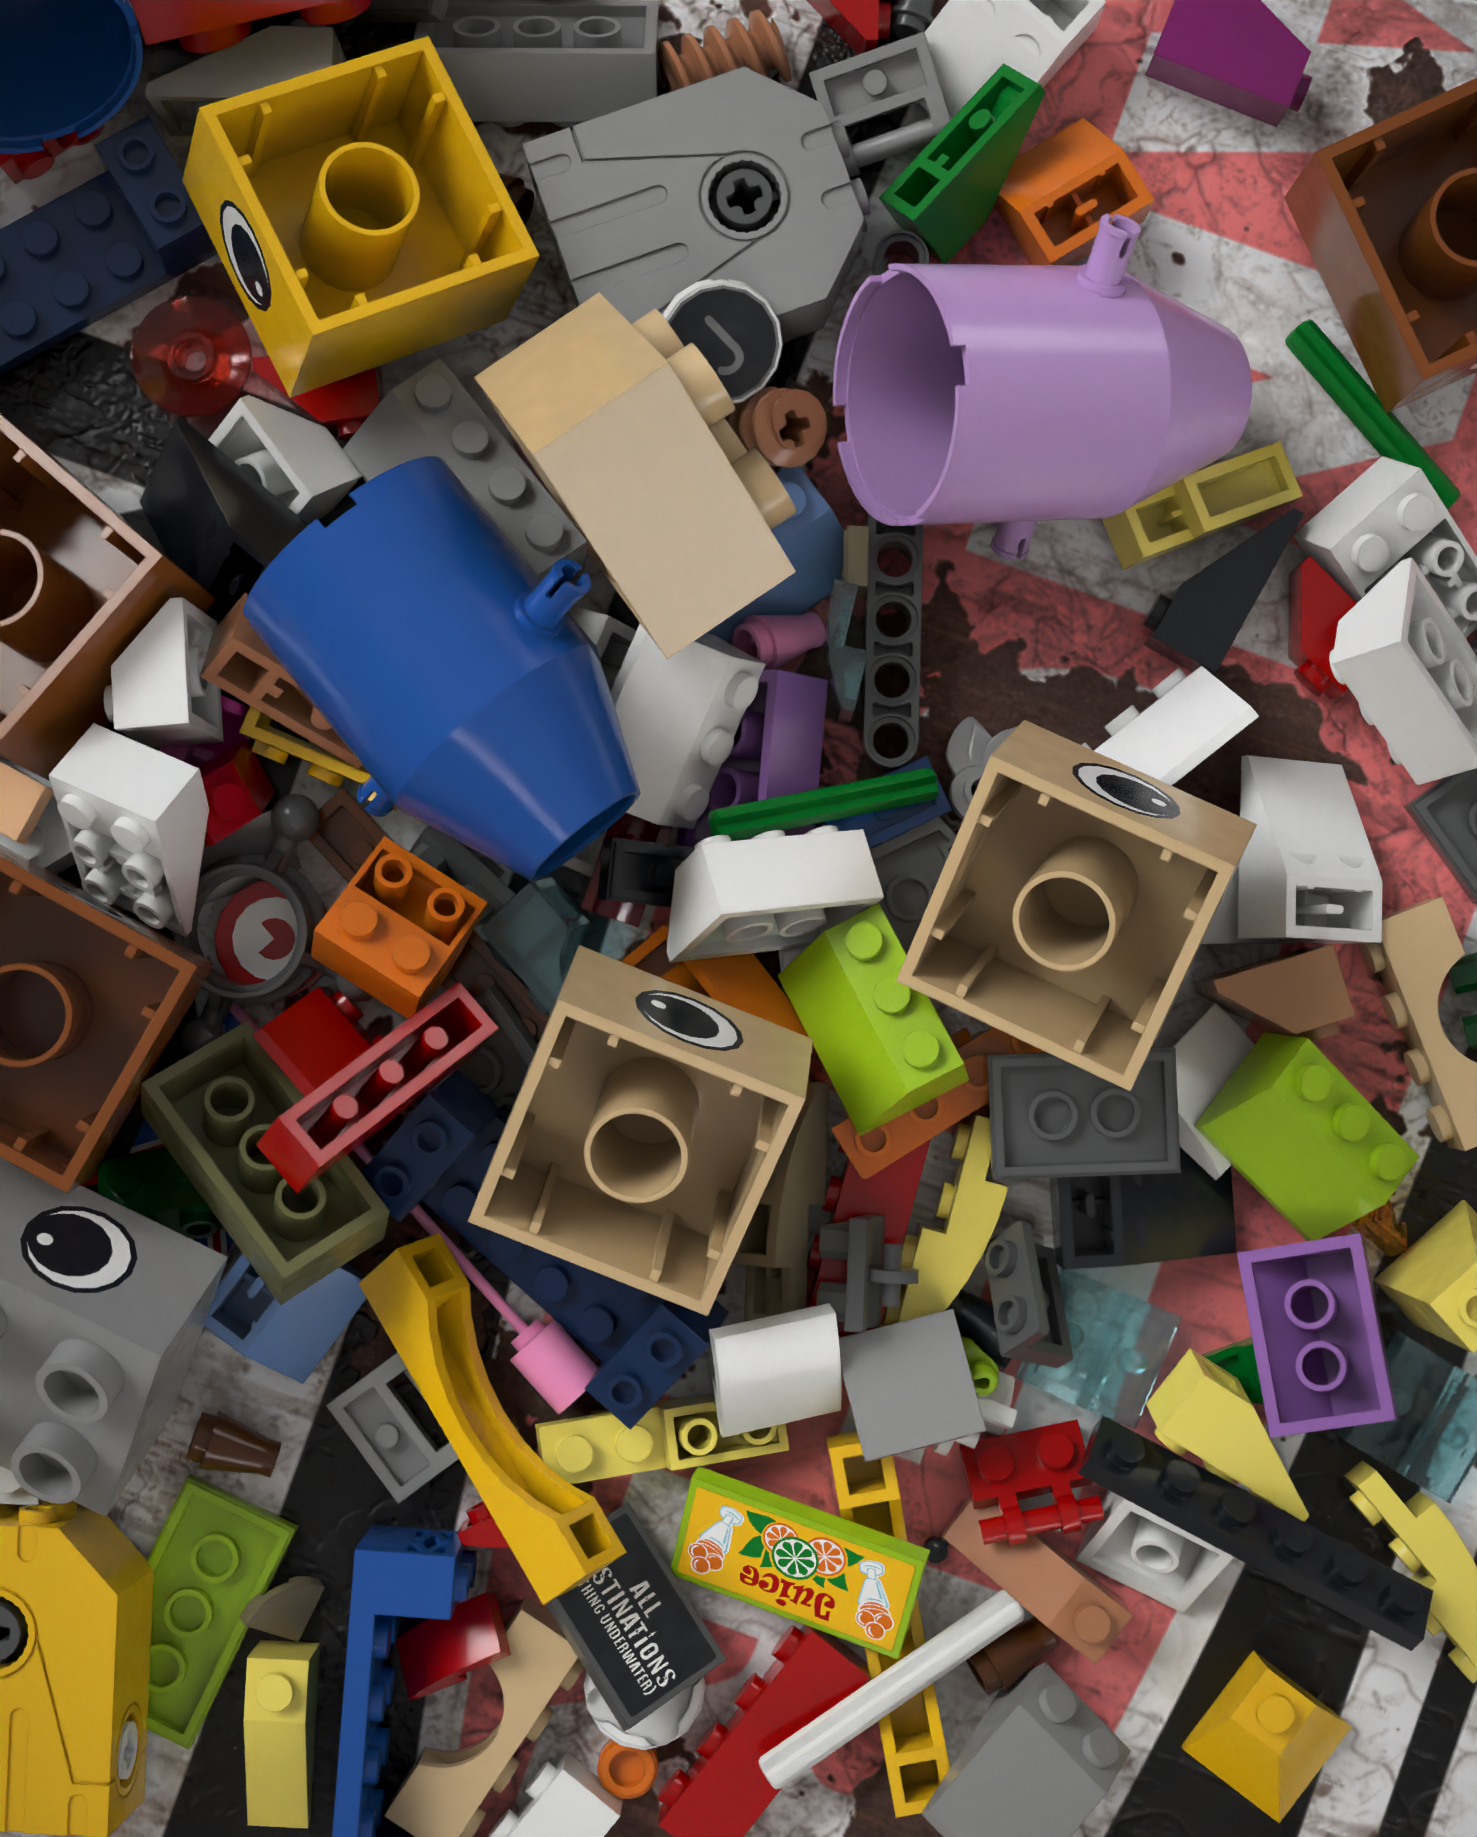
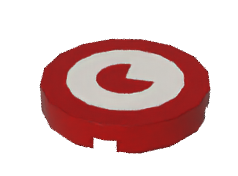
M267 881L254 882L235 893L220 912L214 933L218 961L230 980L245 984L262 983L277 975L289 962L297 942V921L290 902L278 888ZM321 900L326 914L328 912V908L324 905L323 901ZM314 971L304 985L287 997H294L305 992L308 988L314 986L324 975Z

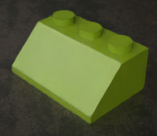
M879 903L822 932L777 975L809 1038L813 1039V1046L859 1136L970 1080L965 1065L929 996L896 981L907 955Z
M1264 1032L1194 1125L1306 1241L1322 1239L1385 1205L1420 1157L1309 1038Z

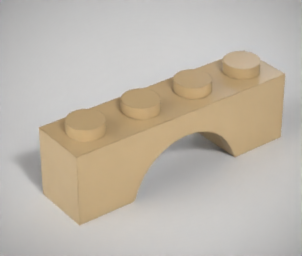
M1443 897L1429 898L1382 916L1381 943H1359L1368 968L1372 973L1379 972L1387 991V994L1382 996L1385 1014L1394 1029H1402L1410 1050L1404 1053V1060L1409 1074L1417 1086L1424 1084L1432 1107L1426 1109V1115L1435 1137L1441 1143L1446 1141L1449 1148L1467 1151L1477 1147V1062L1462 1055L1450 1043L1444 1033L1438 1013V999L1443 980L1451 967L1465 952Z
M528 1596L524 1598L505 1627L511 1655L489 1663L500 1682L504 1699L503 1717L497 1727L482 1741L467 1748L440 1750L425 1747L390 1800L384 1816L414 1837H473L486 1812L479 1808L480 1804L490 1789L499 1794L504 1790L520 1761L513 1757L514 1753L525 1737L534 1743L549 1722L554 1710L546 1706L559 1686L569 1691L584 1669V1666L551 1613Z

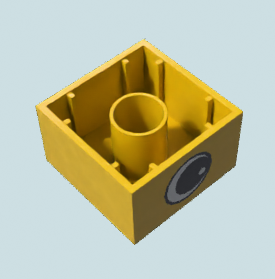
M429 36L211 103L198 109L182 182L290 398L507 320L540 255Z

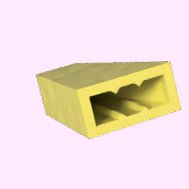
M1461 1200L1381 1272L1374 1281L1414 1325L1474 1353L1477 1351V1213L1465 1200Z

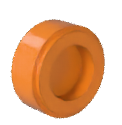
M610 1738L603 1745L597 1764L598 1778L602 1786L613 1796L622 1799H633L644 1795L653 1786L657 1777L659 1761L656 1749L640 1750L619 1745Z

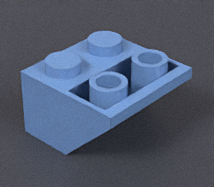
M242 1253L218 1285L204 1327L243 1356L303 1384L367 1299L358 1284L366 1276L350 1264L345 1263L280 1305Z

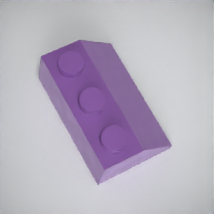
M779 669L763 670L758 681L756 697L746 708L733 738L732 751L722 763L711 787L708 805L703 814L697 819L693 829L678 827V846L694 847L701 840L712 837L708 816L714 809L819 789L828 680ZM815 824L783 831L785 836L804 835L808 831L815 829ZM753 837L744 838V839H739V840H748V839H752Z
M1357 1233L1237 1252L1270 1438L1399 1420L1363 1235Z

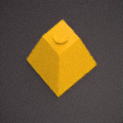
M1253 1650L1181 1747L1272 1819L1280 1823L1352 1726Z

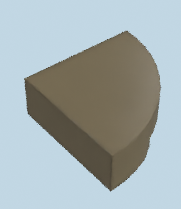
M847 525V530H844L842 542L843 568H841L840 594H843V598L864 599L868 587L869 526Z
M296 1576L289 1578L288 1583L277 1586L264 1595L261 1593L256 1595L245 1607L240 1615V1619L247 1627L299 1642L325 1586L315 1577Z

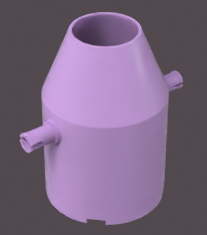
M1109 214L1101 216L1099 229L1088 262L1082 266L888 264L889 270L882 275H870L856 292L846 313L837 345L833 375V406H844L847 441L837 443L843 469L854 495L867 513L877 521L890 526L999 522L995 536L990 544L991 549L997 555L1008 560H1015L1017 549H1019L1017 557L1019 560H1023L1028 555L1029 544L1037 521L1104 519L1113 517L1229 453L1242 436L1251 407L1252 378L1244 347L1229 328L1125 272L1141 227L1134 220L1119 214H1114L1113 218Z

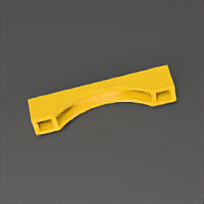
M437 1233L397 1248L358 1284L540 1601L545 1605L583 1584L627 1552L595 1497L571 1485L548 1467L523 1440L504 1412L488 1379L478 1349L471 1314L470 1284L441 1234Z
M857 1431L826 1436L841 1518L907 1541L893 1456L865 1463ZM918 1598L905 1643L898 1659L865 1648L870 1680L926 1643ZM934 1683L878 1721L896 1818L922 1813L950 1769Z

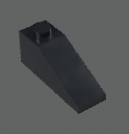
M1295 508L1291 509L1185 581L1170 597L1160 593L1143 622L1144 626L1151 629L1143 645L1191 672L1203 666L1212 675L1215 674L1304 513Z

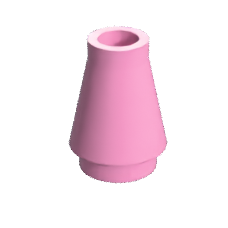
M813 612L802 615H750L743 624L735 628L732 643L736 648L765 663L764 670L777 669L805 652L821 647L825 641V628L820 617Z

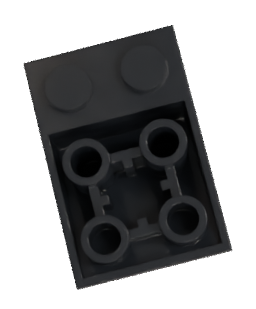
M182 417L174 421L139 501L165 554L216 598L205 614L217 622V626L244 593L249 595L256 581L277 555L308 526L304 520Z
M1180 1147L1181 1173L1050 1178L1053 1243L1056 1264L1062 1269L1115 1267L1236 1253L1231 1166L1215 1180Z

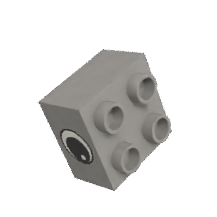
M0 1157V1466L12 1471L17 1482L28 1493L38 1499L55 1504L74 1501L105 1517L108 1515L172 1416L228 1257L81 1185L69 1193H65Z

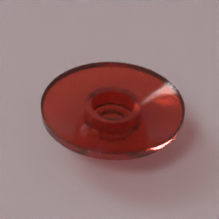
M182 296L163 302L150 311L142 320L136 330L131 346V365L139 387L154 404L176 415L196 417L221 410L239 395L250 374L252 348L244 326L227 307L217 301L201 296ZM195 352L204 353L206 362L203 368L198 371L188 370L186 367L188 357Z

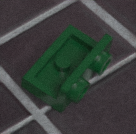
M166 1147L104 1160L98 1166V1194L188 1238H206L216 1233L217 1230L225 1229Z

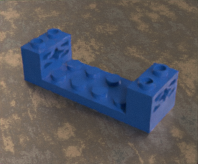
M372 1524L355 1548L332 1837H414L407 1831L376 1829V1827L381 1828L383 1823L386 1797L385 1789H376V1784L379 1782L381 1766H386L390 1747V1728H381L380 1725L384 1719L386 1705H391L395 1683V1667L385 1666V1661L389 1656L391 1643L395 1644L397 1641L400 1616L450 1620L458 1602H467L469 1588H473L475 1582L477 1551L467 1550V1545L461 1544L457 1535L458 1531Z

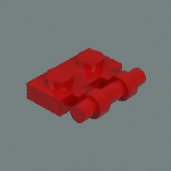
M1077 1419L978 1440L974 1449L959 1444V1453L973 1509L998 1505L1000 1516L978 1520L983 1545L1006 1540L1009 1546L1027 1542V1536L1057 1529H1061L1062 1534L1073 1533L1082 1530L1081 1524L1104 1519L1099 1495L1075 1500L1071 1490L1092 1484L1091 1480L1078 1474L1086 1449ZM1051 1493L1053 1505L1021 1511L1018 1500Z

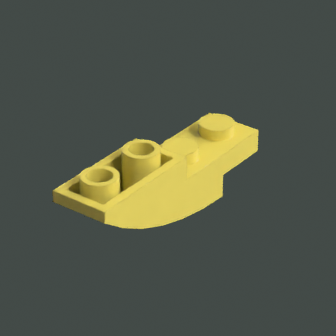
M971 1113L968 1125L958 1123L950 1151V1158L959 1160L953 1183L943 1181L935 1209V1217L944 1219L942 1228L918 1223L915 1236L905 1234L902 1245V1267L918 1269L919 1282L917 1284H902L900 1307L885 1308L881 1327L945 1311L966 1284L982 1257L998 1222L1009 1188L1002 1182L986 1178L991 1159L989 1117Z
M714 1394L657 1401L631 1430L608 1409L591 1411V1415L535 1424L539 1457L548 1467L570 1484L662 1468L675 1471L789 1451L786 1423L722 1438L719 1432Z
M1362 1460L1344 1475L1357 1490L1349 1499L1373 1527L1382 1520L1396 1537L1388 1546L1412 1574L1415 1573L1410 1579L1433 1590L1426 1629L1433 1637L1441 1630L1456 1647L1448 1653V1656L1467 1679L1474 1684L1477 1681V1566L1457 1531L1433 1500L1419 1491L1404 1504L1377 1470Z

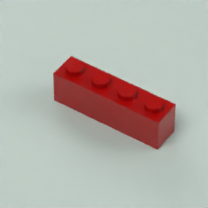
M458 981L277 1117L257 1142L256 1146L294 1191L298 1193L471 1059L499 1027Z
M931 1139L867 1179L860 1177L847 1156L842 1176L830 1175L827 1184L825 1205H822L821 1210L831 1212L829 1224L849 1221V1218L867 1214L884 1215V1243L903 1244ZM838 1144L837 1151L845 1153L841 1145ZM816 1233L814 1234L808 1254L807 1269L816 1272L810 1294H807L806 1308L816 1306L817 1290L820 1282H847L848 1260L821 1258L819 1252L820 1235ZM881 1306V1323L886 1306ZM837 1321L839 1338L860 1333L844 1331L845 1322ZM866 1328V1331L876 1328Z
M792 1625L775 1645L771 1655L776 1658V1661L764 1676L761 1677L754 1673L741 1687L733 1701L738 1708L726 1724L723 1725L716 1721L703 1735L695 1749L700 1756L688 1772L685 1773L679 1768L665 1783L657 1797L662 1802L658 1825L673 1837H744L781 1790L771 1786L763 1774L758 1762L760 1757L861 1688L870 1678L867 1662L831 1634L807 1625H803L801 1629Z

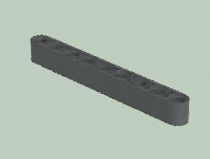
M897 230L888 233L880 240L876 247L871 275H882L888 269L884 265V261L895 254L906 255L914 264H929L926 244L921 237L911 231ZM866 511L869 541L868 587L864 596L861 748L863 757L870 766L878 771L892 772L908 764L917 750L919 741L923 525L890 526L877 521ZM891 549L902 552L909 560V571L899 577L887 576L878 567L877 557L879 554ZM885 609L899 610L908 621V631L900 637L892 638L885 636L876 626L875 618L878 613ZM886 668L900 671L906 678V692L896 698H889L880 694L874 683V677L879 671ZM888 727L898 730L905 738L906 748L904 754L892 759L878 754L873 745V736L877 731Z

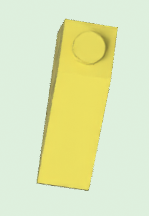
M260 1640L247 1657L243 1721L247 1821L249 1826L306 1829L310 1826L320 1643Z

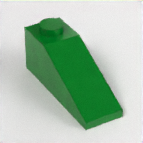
M1004 63L879 197L901 230L914 232L921 237L927 246L928 254L943 264H947L987 221L1046 93L1041 84Z

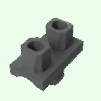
M431 826L423 830L409 850L410 853L488 902L475 928L481 924L486 929L515 896V893L500 880L505 871L490 858Z
M867 1214L849 1218V1221L826 1224L820 1228L819 1252L821 1258L848 1260L847 1282H820L817 1290L816 1306L829 1303L836 1312L837 1321L845 1322L844 1331L863 1333L866 1332V1328L880 1327L881 1306L900 1307L901 1284H917L919 1282L918 1269L902 1267L903 1244L884 1243V1215Z

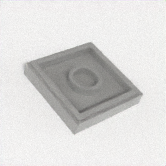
M953 1309L839 1338L841 1371L865 1463L986 1432Z

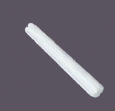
M1002 1589L762 1755L758 1761L759 1766L771 1786L775 1789L783 1788L1019 1624L1025 1617L1022 1605Z

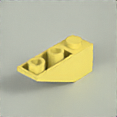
M1189 1348L1146 1403L1157 1427L1154 1431L1155 1435L1172 1451L1180 1455H1184L1187 1450L1203 1459L1202 1463L1209 1472L1232 1484L1235 1480L1249 1488L1252 1495L1305 1522L1309 1514L1240 1381L1234 1375Z

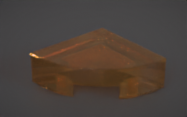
M1390 1199L1385 1205L1353 1221L1352 1227L1387 1256L1406 1253V1223L1397 1224Z

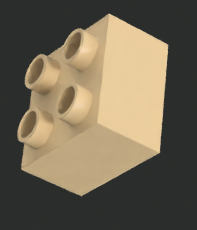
M598 292L474 377L553 499L587 540V550L599 569L666 659L796 572L771 531L797 513L790 496L756 448H752L747 452L734 430L726 421L725 417L735 411V406L711 365L693 343L684 347L670 324L656 308L631 324Z

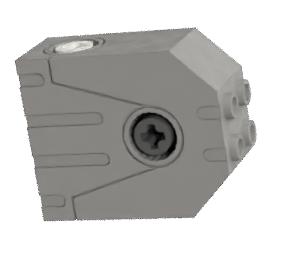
M745 66L573 126V131L569 127L522 144L531 181L576 307L600 292L631 324L654 308L663 314L673 298L695 282L708 279L713 281L720 279L729 281L731 279L746 283L767 300L779 320L782 343L822 330L859 255L862 233L868 231L865 215L871 213L868 197L861 179L850 180L844 158L850 157V150L840 121L829 122L823 103Z

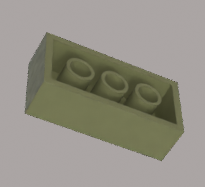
M246 1021L142 1082L141 1114L278 1303L282 1305L383 1240L390 1211L348 1155L339 1160L300 1192L296 1193L256 1146L257 1142L277 1117L303 1099L304 1096L252 1036L255 1031Z

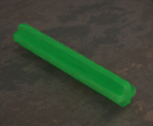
M1308 319L1289 333L1285 339L1286 346L1377 452L1383 457L1421 468L1446 509L1457 502L1461 496L1459 489L1392 411L1387 414L1385 413L1377 394L1313 320Z
M921 768L714 809L708 816L711 836L728 835L731 837V841L754 837L767 831H783L935 800L939 794L937 775L931 768Z

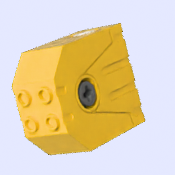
M46 1501L35 1505L0 1504V1832L12 1831L28 1834L109 1837L145 1799L147 1751L144 1750L147 1748L146 1717L148 1716L149 1705L148 1682L150 1681L151 1654L149 1655V1648L151 1646L153 1569L148 1565L145 1557L108 1516L105 1517L74 1501L64 1504Z

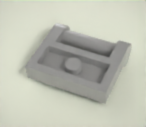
M924 31L809 73L817 101L823 103L829 122L832 123L839 120L845 132L850 150V157L844 158L849 178L860 175L861 167L929 144L951 120ZM923 100L926 101L930 114L929 118L852 145L847 127Z
M396 1352L330 1401L326 1406L399 1504L459 1458L450 1442H447L441 1448L437 1447L390 1383L393 1378L404 1372L423 1397L400 1355Z

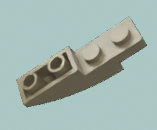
M808 1082L805 1102L731 1263L746 1266L744 1322L806 1308L809 1205H825L829 1083Z

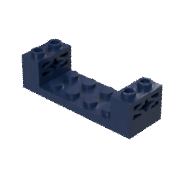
M148 116L94 145L105 171L104 173L0 229V375L218 254L182 182L183 172Z
M456 1070L422 1100L362 1170L361 1174L388 1208L389 1214L398 1222L402 1221L420 1202H425L599 1358L602 1364L584 1389L631 1430L708 1348L711 1343L709 1329L721 1327L729 1311L715 1300L708 1316H705L467 1222L509 1114L501 1107L498 1108L490 1097L483 1094L462 1072Z

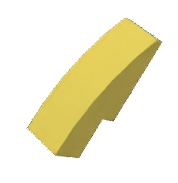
M1279 441L1200 469L1113 517L1104 518L1102 521L1122 570H1126L1296 501L1303 497L1283 446Z

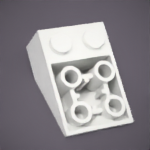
M949 0L924 33L951 119L1003 63L1041 84L1043 88L1095 31L1107 1ZM925 100L915 103L930 116Z
M1382 456L1293 535L1306 556H1311L1356 603L1400 561L1412 557L1464 637L1467 638L1477 629V556L1421 468Z
M93 723L48 775L57 801V809L61 814L69 839L70 850L74 855L81 877L82 888L85 892L109 905L114 904L136 914L140 920L153 928L162 929L165 927L187 937L192 930L209 814V806L200 769Z
M1249 755L1241 756L1240 817L1257 824L1239 862L1237 939L1321 944L1381 943L1383 881L1342 765Z

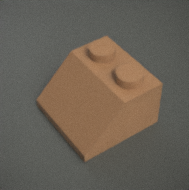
M1334 945L1305 947L1192 981L1197 994L1270 1033L1289 1034L1291 1036L1309 1038L1310 1041L1340 1033L1338 1021L1355 1017Z

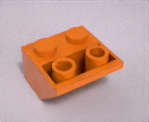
M1081 118L1015 158L994 206L1031 265H1073L1090 255L1102 215L1109 214L1113 218L1114 214H1119L1141 224L1145 221L1155 200L1123 148L1085 118Z
M384 836L314 929L311 957L409 1019L427 1005L448 976L485 911L488 902Z

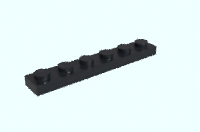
M1104 1415L1093 1427L1078 1471L1079 1475L1410 1651L1424 1640L1433 1590Z

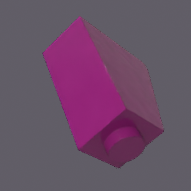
M1175 0L1145 74L1147 77L1275 127L1279 125L1288 109L1296 112L1299 111L1313 78L1303 73L1311 51L1261 0Z

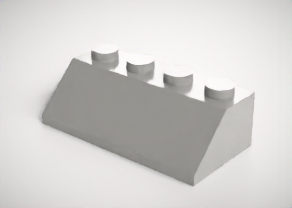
M450 0L444 23H417L414 40L426 36L430 37L472 122H493L501 127H516L525 122H552L557 126L569 128L659 96V1Z
M438 358L390 389L343 448V451L362 475L365 482L410 460L427 456H436L443 459L542 580L552 570V566L559 559L563 558L573 560L583 567L576 576L585 570L587 540L441 358Z

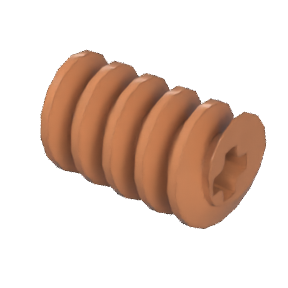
M759 9L750 11L748 31L737 17L727 19L726 39L723 38L714 25L705 27L703 47H701L691 33L682 35L680 55L668 41L659 43V65L668 93L744 66L768 78L769 70L775 68L786 83L792 80L788 56L778 26L773 18H771L770 23Z
M763 387V389L743 402L734 403L735 411L725 417L747 452L752 448H756L769 465L793 468L806 464L817 455L824 444L827 432L826 412L820 401L810 392L800 389Z

